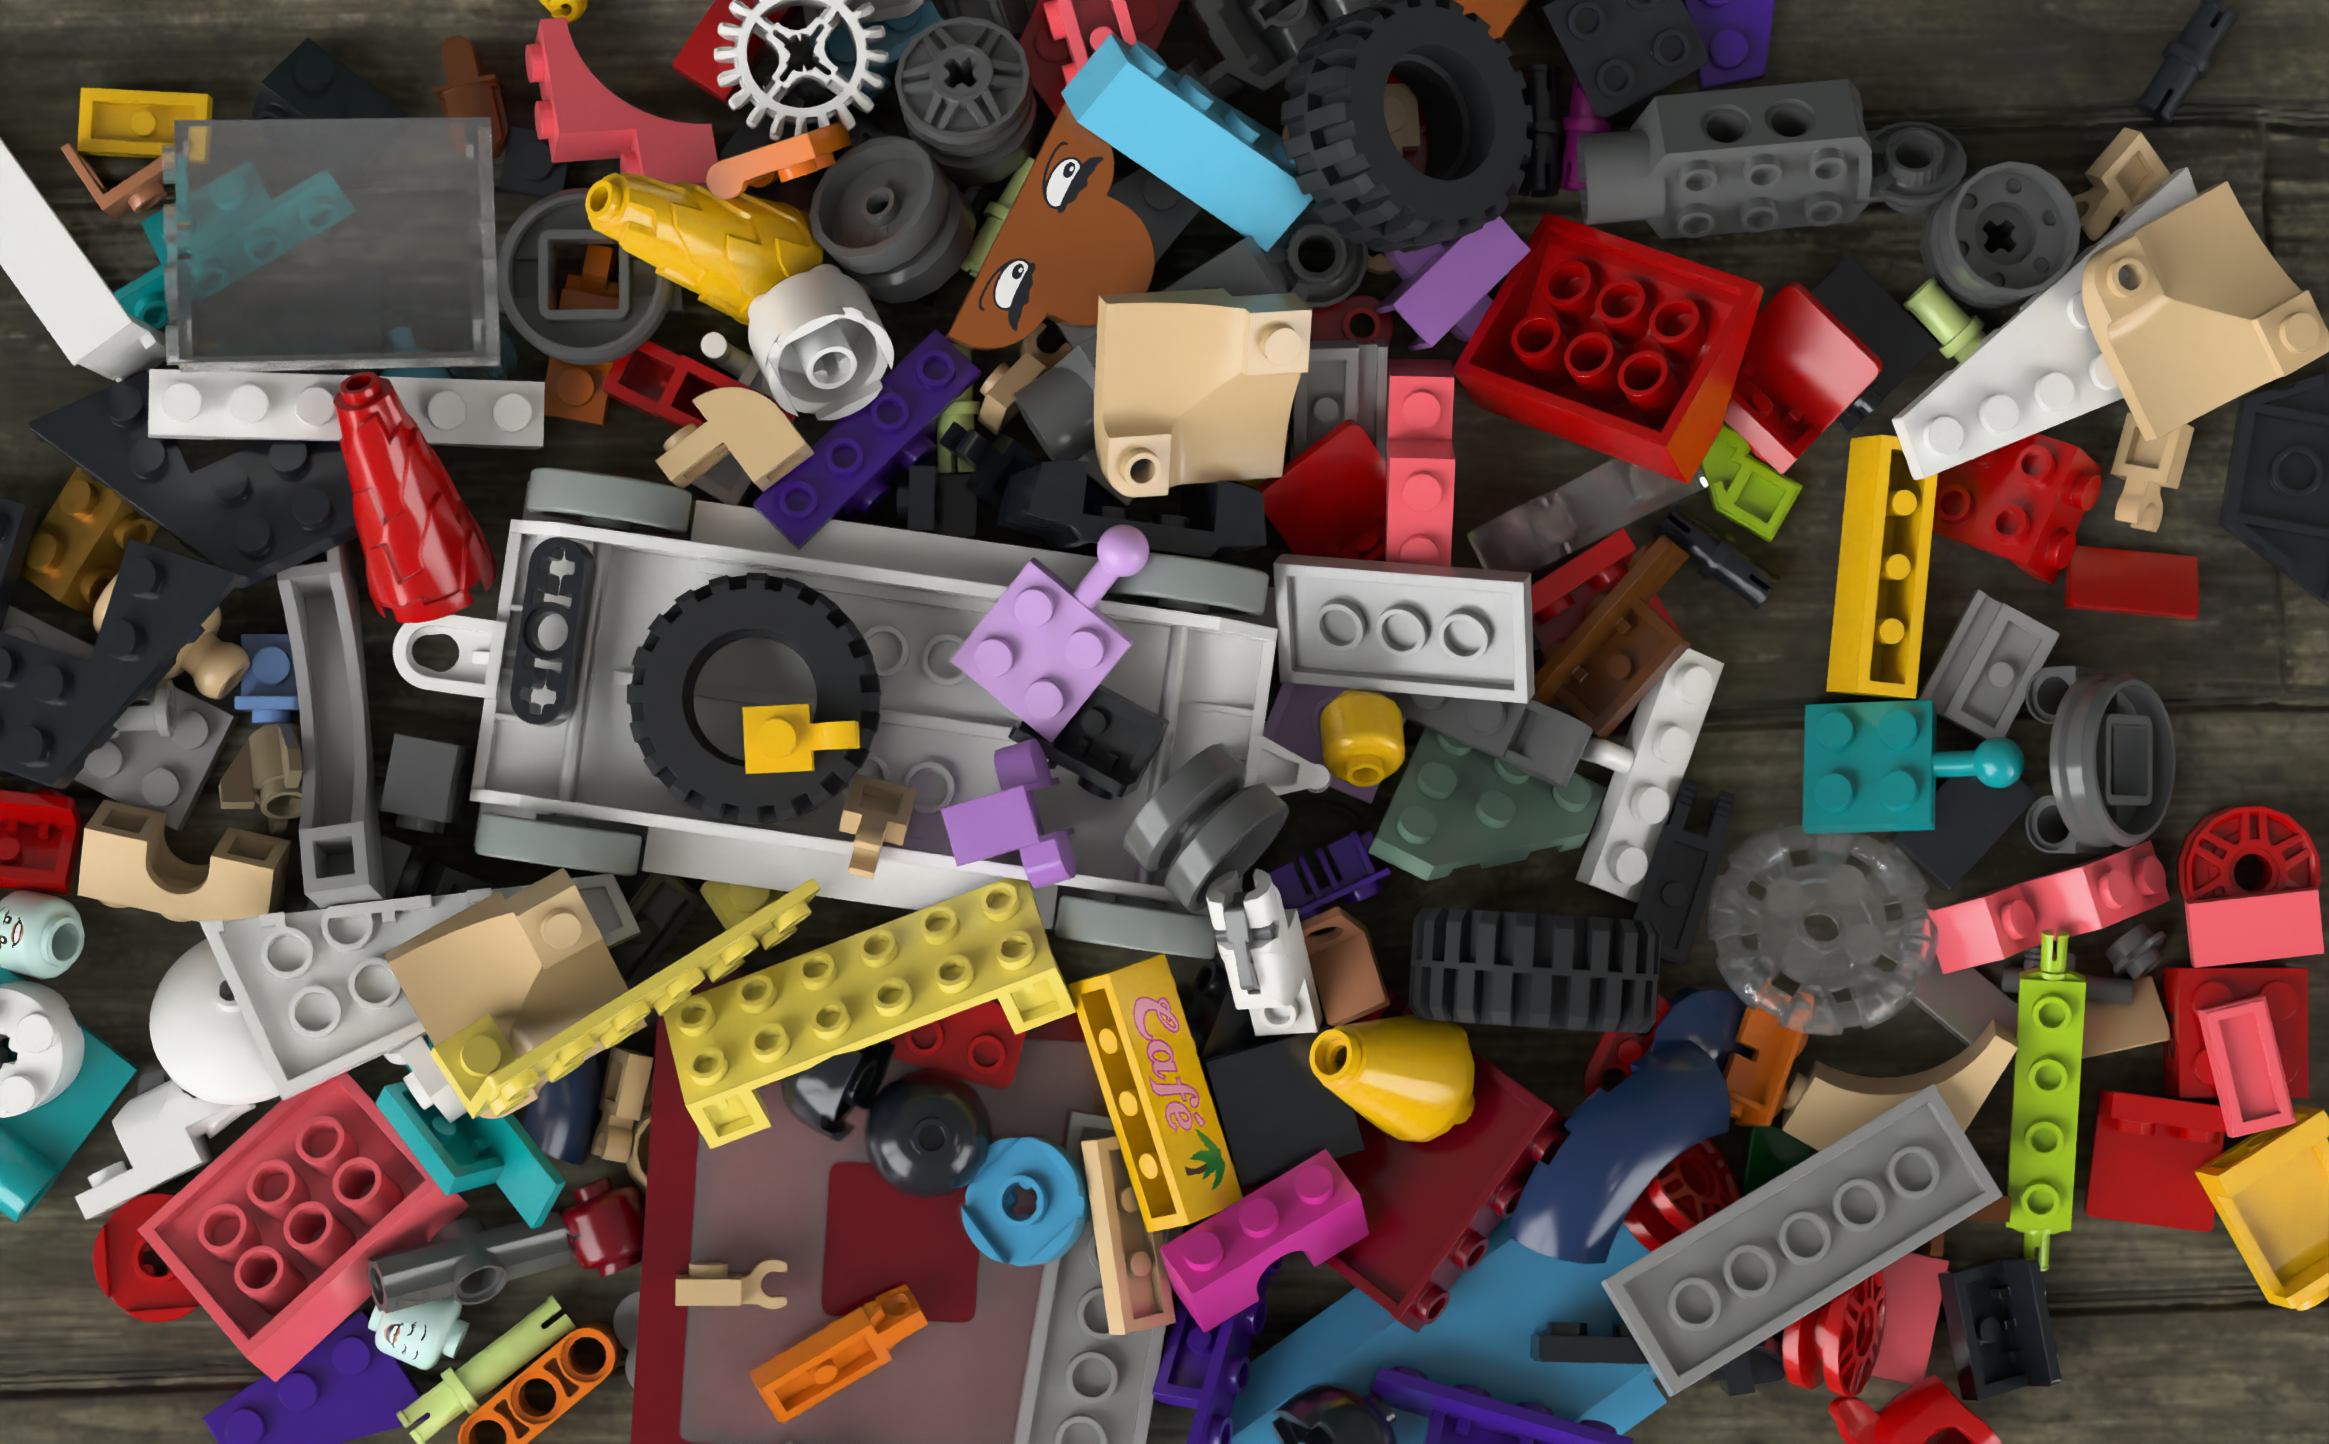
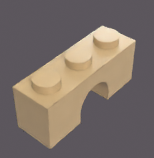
M103 800L84 828L77 894L79 896L97 899L102 904L113 908L134 907L161 913L163 917L177 922L191 920L201 922L219 919L226 921L259 917L261 914L278 913L283 907L291 845L290 840L228 827L211 854L210 864L193 865L177 858L168 848L164 837L166 813Z

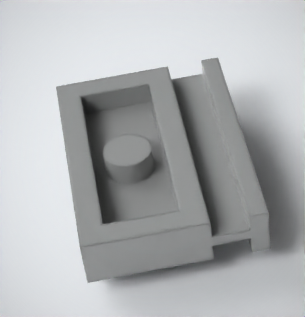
M1374 339V342L1357 343L1356 340L1310 341L1308 372L1301 373L1291 408L1290 461L1341 422L1348 419L1355 420L1364 429L1385 460L1388 346L1384 339Z
M1978 589L1972 594L1916 700H1933L1937 707V714L1940 717L1984 741L1992 737H2005L2026 698V688L2029 680L2043 667L2060 633L2007 604L1996 601Z

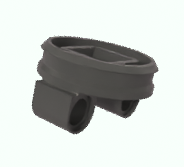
M590 188L567 189L540 199L525 210L514 222L503 241L501 249H495L496 313L501 317L508 318L515 329L544 354L554 359L577 365H597L621 359L642 347L655 334L665 317L685 314L684 287L656 274V267L623 250L620 244L619 308L557 310V252L553 249V245L619 243L593 229L585 207L586 197Z
M2054 666L2040 669L2029 680L2025 697L2031 715L2041 723L2053 725L2049 759L2054 795H2047L2037 799L2029 808L2025 820L2028 839L2035 848L2042 852L2064 854H2109V847L2115 844L2122 847H2132L2140 844L2156 830L2163 820L2171 801L2175 782V741L2171 722L2163 702L2144 680L2131 673H2119L2112 676L2109 674V668L2084 666ZM2111 726L2114 727V795L2111 794ZM2064 823L2069 830L2068 835L2065 833Z

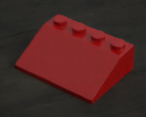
M1545 212L1526 244L1531 251L1511 269L1453 367V373L1478 408L1690 484L1721 430L1764 292L1762 286L1759 283Z

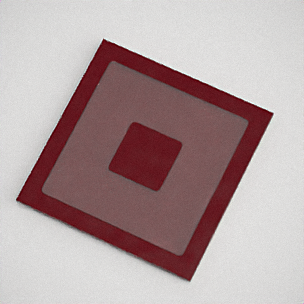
M729 974L715 983H712L708 975H706L705 979L690 990L693 996L744 977L747 974ZM1077 1011L1027 1030L1015 1075L1009 1087L995 1089L961 1079L977 1091L989 1111L993 1135L991 1144L1007 1138L1042 1137L1064 1148L1071 1110L1110 1117ZM657 1014L630 1444H786L790 1440L795 1444H1013L1044 1264L1016 1266L1010 1263H1002L990 1259L975 1246L968 1236L962 1221L961 1206H966L965 1194L968 1185L948 1196L923 1199L902 1194L882 1180L866 1155L863 1130L867 1111L857 1106L854 1107L845 1120L856 1127L847 1137L838 1142L810 1129L793 1116L784 1103L780 1080L756 1088L767 1107L771 1127L710 1149L685 1106L664 1016ZM892 1057L877 1094L885 1084L905 1072L928 1069L902 1062ZM1018 1186L1014 1191L1019 1199L1017 1205L1013 1208L1017 1216L1022 1213L1033 1215L1037 1208L1035 1202L1038 1199L1035 1190H1025ZM767 1258H779L787 1262L786 1272H769L761 1281V1287L765 1293L787 1296V1305L782 1308L767 1309L755 1304H741V1306H675L676 1274H689V1263H728V1274H741V1276L750 1273L758 1262ZM906 1284L921 1307L928 1325L898 1342L889 1351L893 1360L789 1421L779 1423L757 1390L748 1372L766 1363L774 1355L790 1349L824 1329L834 1320L843 1318L861 1306L863 1308L864 1304L875 1301L877 1296Z

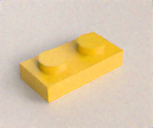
M81 88L77 151L83 155L159 158L168 152L178 160L209 161L213 98L209 94Z

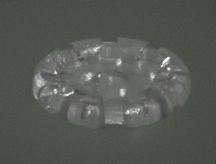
M1778 822L1750 836L1728 857V861L1731 864L1724 876L1718 875L1715 878L1710 891L1706 917L1708 939L1716 943L1719 957L1716 958L1715 963L1722 977L1740 1000L1754 1012L1759 1007L1780 1019L1777 1025L1792 1031L1810 1035L1835 1036L1842 1035L1844 1028L1862 1025L1867 1030L1883 1023L1905 1008L1918 994L1915 985L1921 975H1928L1935 960L1938 945V922L1935 911L1929 909L1924 894L1929 891V887L1922 873L1914 862L1892 841L1888 840L1886 844H1883L1864 832L1807 834L1802 824L1784 827L1781 822ZM1807 849L1811 864L1793 868L1790 852ZM1851 855L1872 866L1866 878L1858 868L1846 865ZM1751 880L1767 888L1763 901L1748 894L1746 888ZM1900 903L1904 917L1887 922L1883 906ZM1811 915H1825L1831 918L1837 925L1838 936L1829 941L1816 940L1807 933L1804 920ZM1756 933L1759 949L1744 948L1741 936ZM1881 954L1898 963L1893 972L1885 973L1873 966ZM1779 972L1801 983L1793 997L1772 985ZM1849 987L1853 1000L1838 1003L1831 992Z

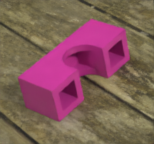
M1325 1149L1160 1247V1251L1172 1289L1201 1330L1206 1333L1259 1301L1257 1282L1266 1268L1280 1257L1294 1251H1303L1313 1266L1316 1267L1368 1236L1369 1230L1359 1192Z

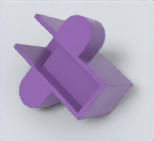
M1499 216L1496 220L1485 223L1482 229L1456 239L1406 253L1400 250L1390 253L1384 252L1386 259L1403 281L1374 311L1378 315L1396 310L1419 336L1408 346L1411 352L1433 347L1448 331L1457 339L1469 342L1493 302L1487 293L1531 250Z
M1030 739L995 750L994 764L1002 791L941 809L957 867L1019 850L1025 873L1034 888L1037 889L1074 878L1076 875V862L1068 835L1075 833L1074 828L1045 834L1033 795V791L1060 784L1059 777L1051 778L1046 757L1039 742L1036 739Z

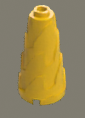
M625 172L620 174L612 173L603 177L602 180L593 184L586 197L585 207L588 219L594 230L618 241L623 250L656 267V274L699 294L697 300L731 316L737 322L749 326L748 309L754 298L767 293L783 280L803 272H808L823 262V247L813 236L809 214L784 202H774L745 193L732 199L723 200L715 197L708 188L681 181L673 184L645 175Z

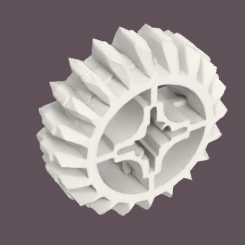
M733 0L729 5V10L742 23L740 26L729 22H721L718 26V34L724 39L735 42L734 47H719L714 50L715 61L734 63L735 67L717 76L718 85L720 87H731L740 84L742 88L729 99L728 105L735 111L751 102L755 108L746 120L747 126L751 129L758 127L765 115L773 118L774 121L770 127L769 137L775 141L781 138L784 123L796 125L794 136L807 133V125L817 124V129L830 125L828 120L833 117L837 118L846 131L853 129L856 122L847 107L852 104L860 111L869 113L873 109L874 103L860 90L862 87L881 91L885 84V79L879 74L868 71V66L887 65L889 61L888 52L869 50L868 44L879 42L885 37L884 27L872 26L863 29L861 23L873 15L875 10L873 5L867 2L852 11L848 7L852 0H753L756 5L750 9L743 2ZM792 6H808L823 11L809 26L801 30H790L778 22L774 24L767 19L772 13ZM839 22L849 34L855 51V70L851 80L838 72V67L827 58L824 50L827 41L831 37V33ZM821 32L815 41L812 57L818 68L814 67L812 70L807 71L803 65V72L793 70L787 79L782 82L787 74L791 55L784 48L785 45L789 46L796 42L799 48L800 41L810 43L815 35ZM753 33L765 41V46L776 55L779 63L776 72L764 91L754 81L747 62V48ZM801 83H813L824 90L829 89L837 95L824 104L809 108H796L780 103L784 96H787L796 85Z

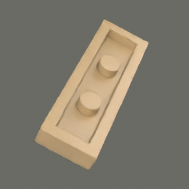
M1116 1134L1081 1141L1109 1334L1126 1335L1176 1323L1171 1285L1160 1251V1247L1164 1245L1163 1232L1159 1230L1147 1233Z

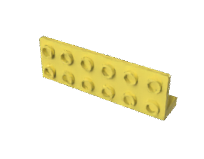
M811 878L787 894L779 890L708 880L701 886L699 891L726 931L519 1058L490 1014L434 1046L430 1055L472 1119L490 1108L495 1116L498 1117L530 1096L528 1090L540 1082L541 1077L545 1074L550 1082L553 1083L584 1063L582 1057L597 1046V1042L601 1041L605 1049H609L630 1036L639 1028L636 1023L649 1015L652 1008H655L659 1016L668 1013L692 996L690 990L699 985L706 975H708L712 983L718 982L745 963L743 958L759 946L758 943H761L765 951L786 940L798 930L795 925L812 913L808 904L821 888L814 878Z
M1004 878L693 995L663 1016L685 1106L710 1149L771 1127L767 1107L756 1088L809 1069L834 1055L860 1050L998 998L1015 1035L1075 1013L1076 1009L1071 993L1052 954L1030 882L1028 880Z

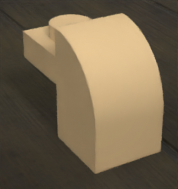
M724 387L708 391L692 400L707 422L699 428L692 423L678 430L664 443L663 448L666 450V453L655 461L675 486L684 489L732 453L754 484L764 492L811 457L814 451L788 417L770 399L749 389Z

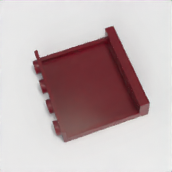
M1385 986L1390 1000L1389 1006L1346 1024L1413 1014L1408 1002ZM1472 1049L1470 1050L1475 1064L1472 1093L1475 1099V1106L1466 1122L1454 1124L1448 1132L1428 1142H1405L1382 1132L1354 1110L1365 1150L1334 1159L1360 1194L1369 1235L1324 1262L1391 1313L1390 1316L1417 1333L1424 1324H1431L1445 1310L1450 1299L1448 1291L1461 1273L1472 1270L1484 1257L1489 1246L1487 1238L1502 1218L1507 1219L1513 1215L1523 1189L1538 1161L1541 1160L1547 1165L1550 1164L1566 1140V1134L1564 1133L1567 1129L1564 1124L1567 1119ZM1279 1176L1240 1186L1243 1198Z

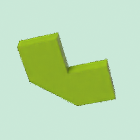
M1723 420L1719 434L1701 463L1713 510L1763 540L1771 542L1803 486L1750 456L1748 453L1751 449L1748 443Z

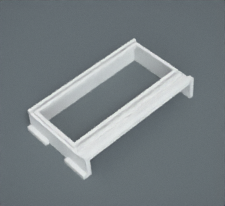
M0 137V265L72 365L76 366L79 364L108 379L116 380L118 383L144 370L149 373V369H154L178 352L181 348L172 337L126 312Z

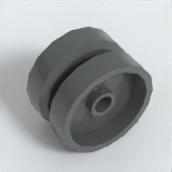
M895 135L869 139L846 151L836 161V164L832 165L825 172L813 193L809 214L813 236L822 247L864 288L871 298L891 304L915 301L939 289L960 269L972 248L976 228V219L972 204L915 141Z
M1222 743L1211 745L1196 754L1158 789L1131 824L1122 844L1125 851L1148 872L1169 867L1164 885L1190 912L1201 910L1208 905L1206 900L1208 887L1220 876L1237 870L1240 879L1272 843L1290 812L1288 805L1265 783L1243 788L1247 776L1246 766Z

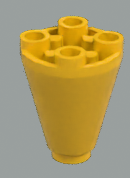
M1407 1014L1336 1026L1333 1029L1322 1032L1312 1044L1309 1056L1310 1066L1322 1084L1379 1130L1398 1140L1405 1142H1428L1448 1132L1454 1124L1466 1122L1473 1112L1475 1099L1472 1092L1475 1064L1469 1047L1467 1033L1460 1025L1448 1021L1415 1018L1414 1014Z

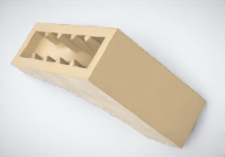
M1993 1018L1974 1044L1968 1046L1960 1054L1932 1069L1900 1077L1877 1078L1859 1076L1831 1068L1815 1060L1806 1076L1796 1072L1786 1085L1787 1098L1783 1106L1782 1130L1820 1152L1934 1083L1963 1132H1965L2017 1051L2016 1031Z

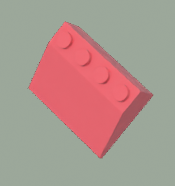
M345 1072L277 1103L137 1230L242 1354L276 1383L372 1295L370 1280L367 1274L368 1258L431 1242L441 1228L453 1222L469 1205L458 1193L446 1196L372 1098L348 1072Z

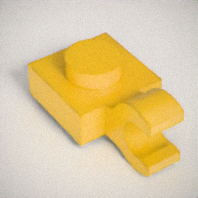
M812 704L742 707L746 774L815 771L814 751L860 748L859 722L812 723Z

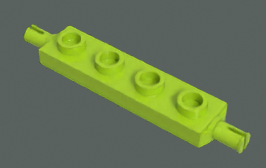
M2053 929L2041 931L2040 967L2019 973L2016 1024L2018 1049L2015 1052L2006 1194L2011 1196L2010 1223L2005 1222L2006 1227L2024 1233L2023 1257H2034L2035 1247H2038L2037 1259L2040 1271L2049 1269L2050 1234L2071 1231L2086 996L2085 976L2071 969H2066L2070 933L2057 930L2056 953L2053 955Z

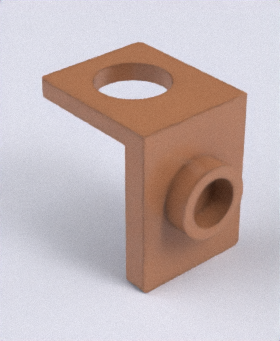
M69 142L61 147V150L102 211L116 220L130 210L138 214L158 204L167 195L164 187L187 172L181 162L167 152L108 191L85 155L78 152L77 148Z
M1340 907L1332 908L1300 922L1312 974L1327 1023L1334 1028L1390 1005L1370 935L1364 924ZM1337 927L1322 935L1308 936L1319 929Z

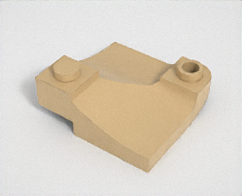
M2228 181L2207 188L2104 246L2091 256L2085 267L2082 281V300L2088 322L2145 442L2158 440L2211 410L2277 378L2285 377L2329 352V331L2309 290L2301 291L2271 255L2242 210ZM2123 268L2129 273V276L2120 284L2118 274L2120 269Z
M1224 288L1099 295L1094 388V437L1096 457L1100 470L1107 481L1122 495L1128 497L1168 495L1169 488L1182 484L1283 477L1286 437L1293 399L1301 373L1308 372L1312 309L1295 293L1231 296ZM1147 459L1146 467L1143 470L1130 474L1131 467L1136 461Z
M564 867L506 899L501 891H498L383 954L434 1046L490 1014L519 1058L629 991L603 940L602 934L576 885ZM644 1019L636 1023L639 1028L635 1032L647 1026ZM601 1041L597 1042V1046L582 1058L586 1060L603 1051L605 1047ZM546 1074L542 1076L541 1081L528 1090L530 1096L508 1112L496 1117L490 1108L479 1116L488 1119L502 1118L538 1099L540 1089L549 1081Z

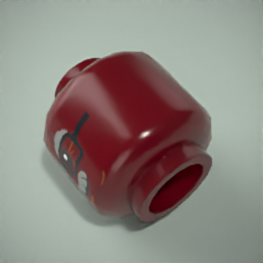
M608 1176L573 1190L572 1192L577 1202L567 1207L563 1211L561 1218L566 1226L567 1239L577 1263L585 1269H597L600 1277L641 1262L645 1206L638 1190L627 1184L612 1187Z

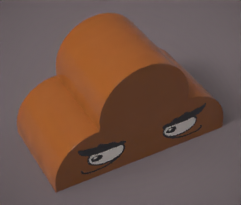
M1066 102L1060 109L946 335L947 339L956 344L974 350L989 351L1005 348L1030 335L1045 317L1058 324L1073 328L1097 327L1099 295L1146 293L1154 271V248L1149 232L1141 219L1129 207L1107 195L1114 174L1112 147L1079 124Z

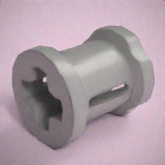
M170 679L161 680L147 697L138 696L113 724L118 730L111 738H118L121 731H158L161 737H173L177 719V702L173 681Z

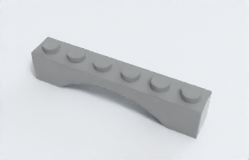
M352 539L277 573V582L292 650L301 723L303 789L299 839L304 894L320 909H327L329 906L386 900L354 540Z

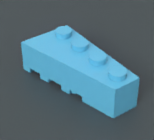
M1111 33L1061 92L1079 124L1244 237L1252 236L1257 245L1266 252L1269 251L1313 200L1310 193L1306 195L1301 193L1294 179L1295 176L1299 175L1294 159L1287 160L1283 145L1284 140L1280 135L1212 95L1203 85L1189 75L1181 76L1168 68L1164 60L1156 52L1140 41H1136L1132 46Z

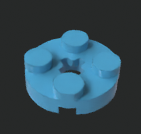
M1042 1137L1007 1138L989 1145L985 1163L973 1181L968 1184L965 1194L966 1206H961L965 1230L975 1246L992 1260L1016 1266L1048 1264L1062 1257L1075 1245L1083 1232L1085 1223L1092 1217L1087 1180L1080 1165L1065 1148ZM1018 1186L1025 1190H1035L1038 1199L1035 1202L1037 1208L1033 1215L1022 1213L1017 1216L1013 1208L1017 1205L1019 1199L1014 1191Z

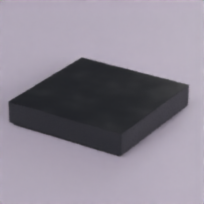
M1320 1025L1316 1033L1289 1034L1203 1060L1232 1163L1236 1170V1177L1241 1187L1282 1175L1325 1149L1333 1159L1365 1150L1354 1109L1326 1088L1315 1076L1310 1066L1309 1056L1312 1044L1322 1032L1331 1029L1330 1025Z

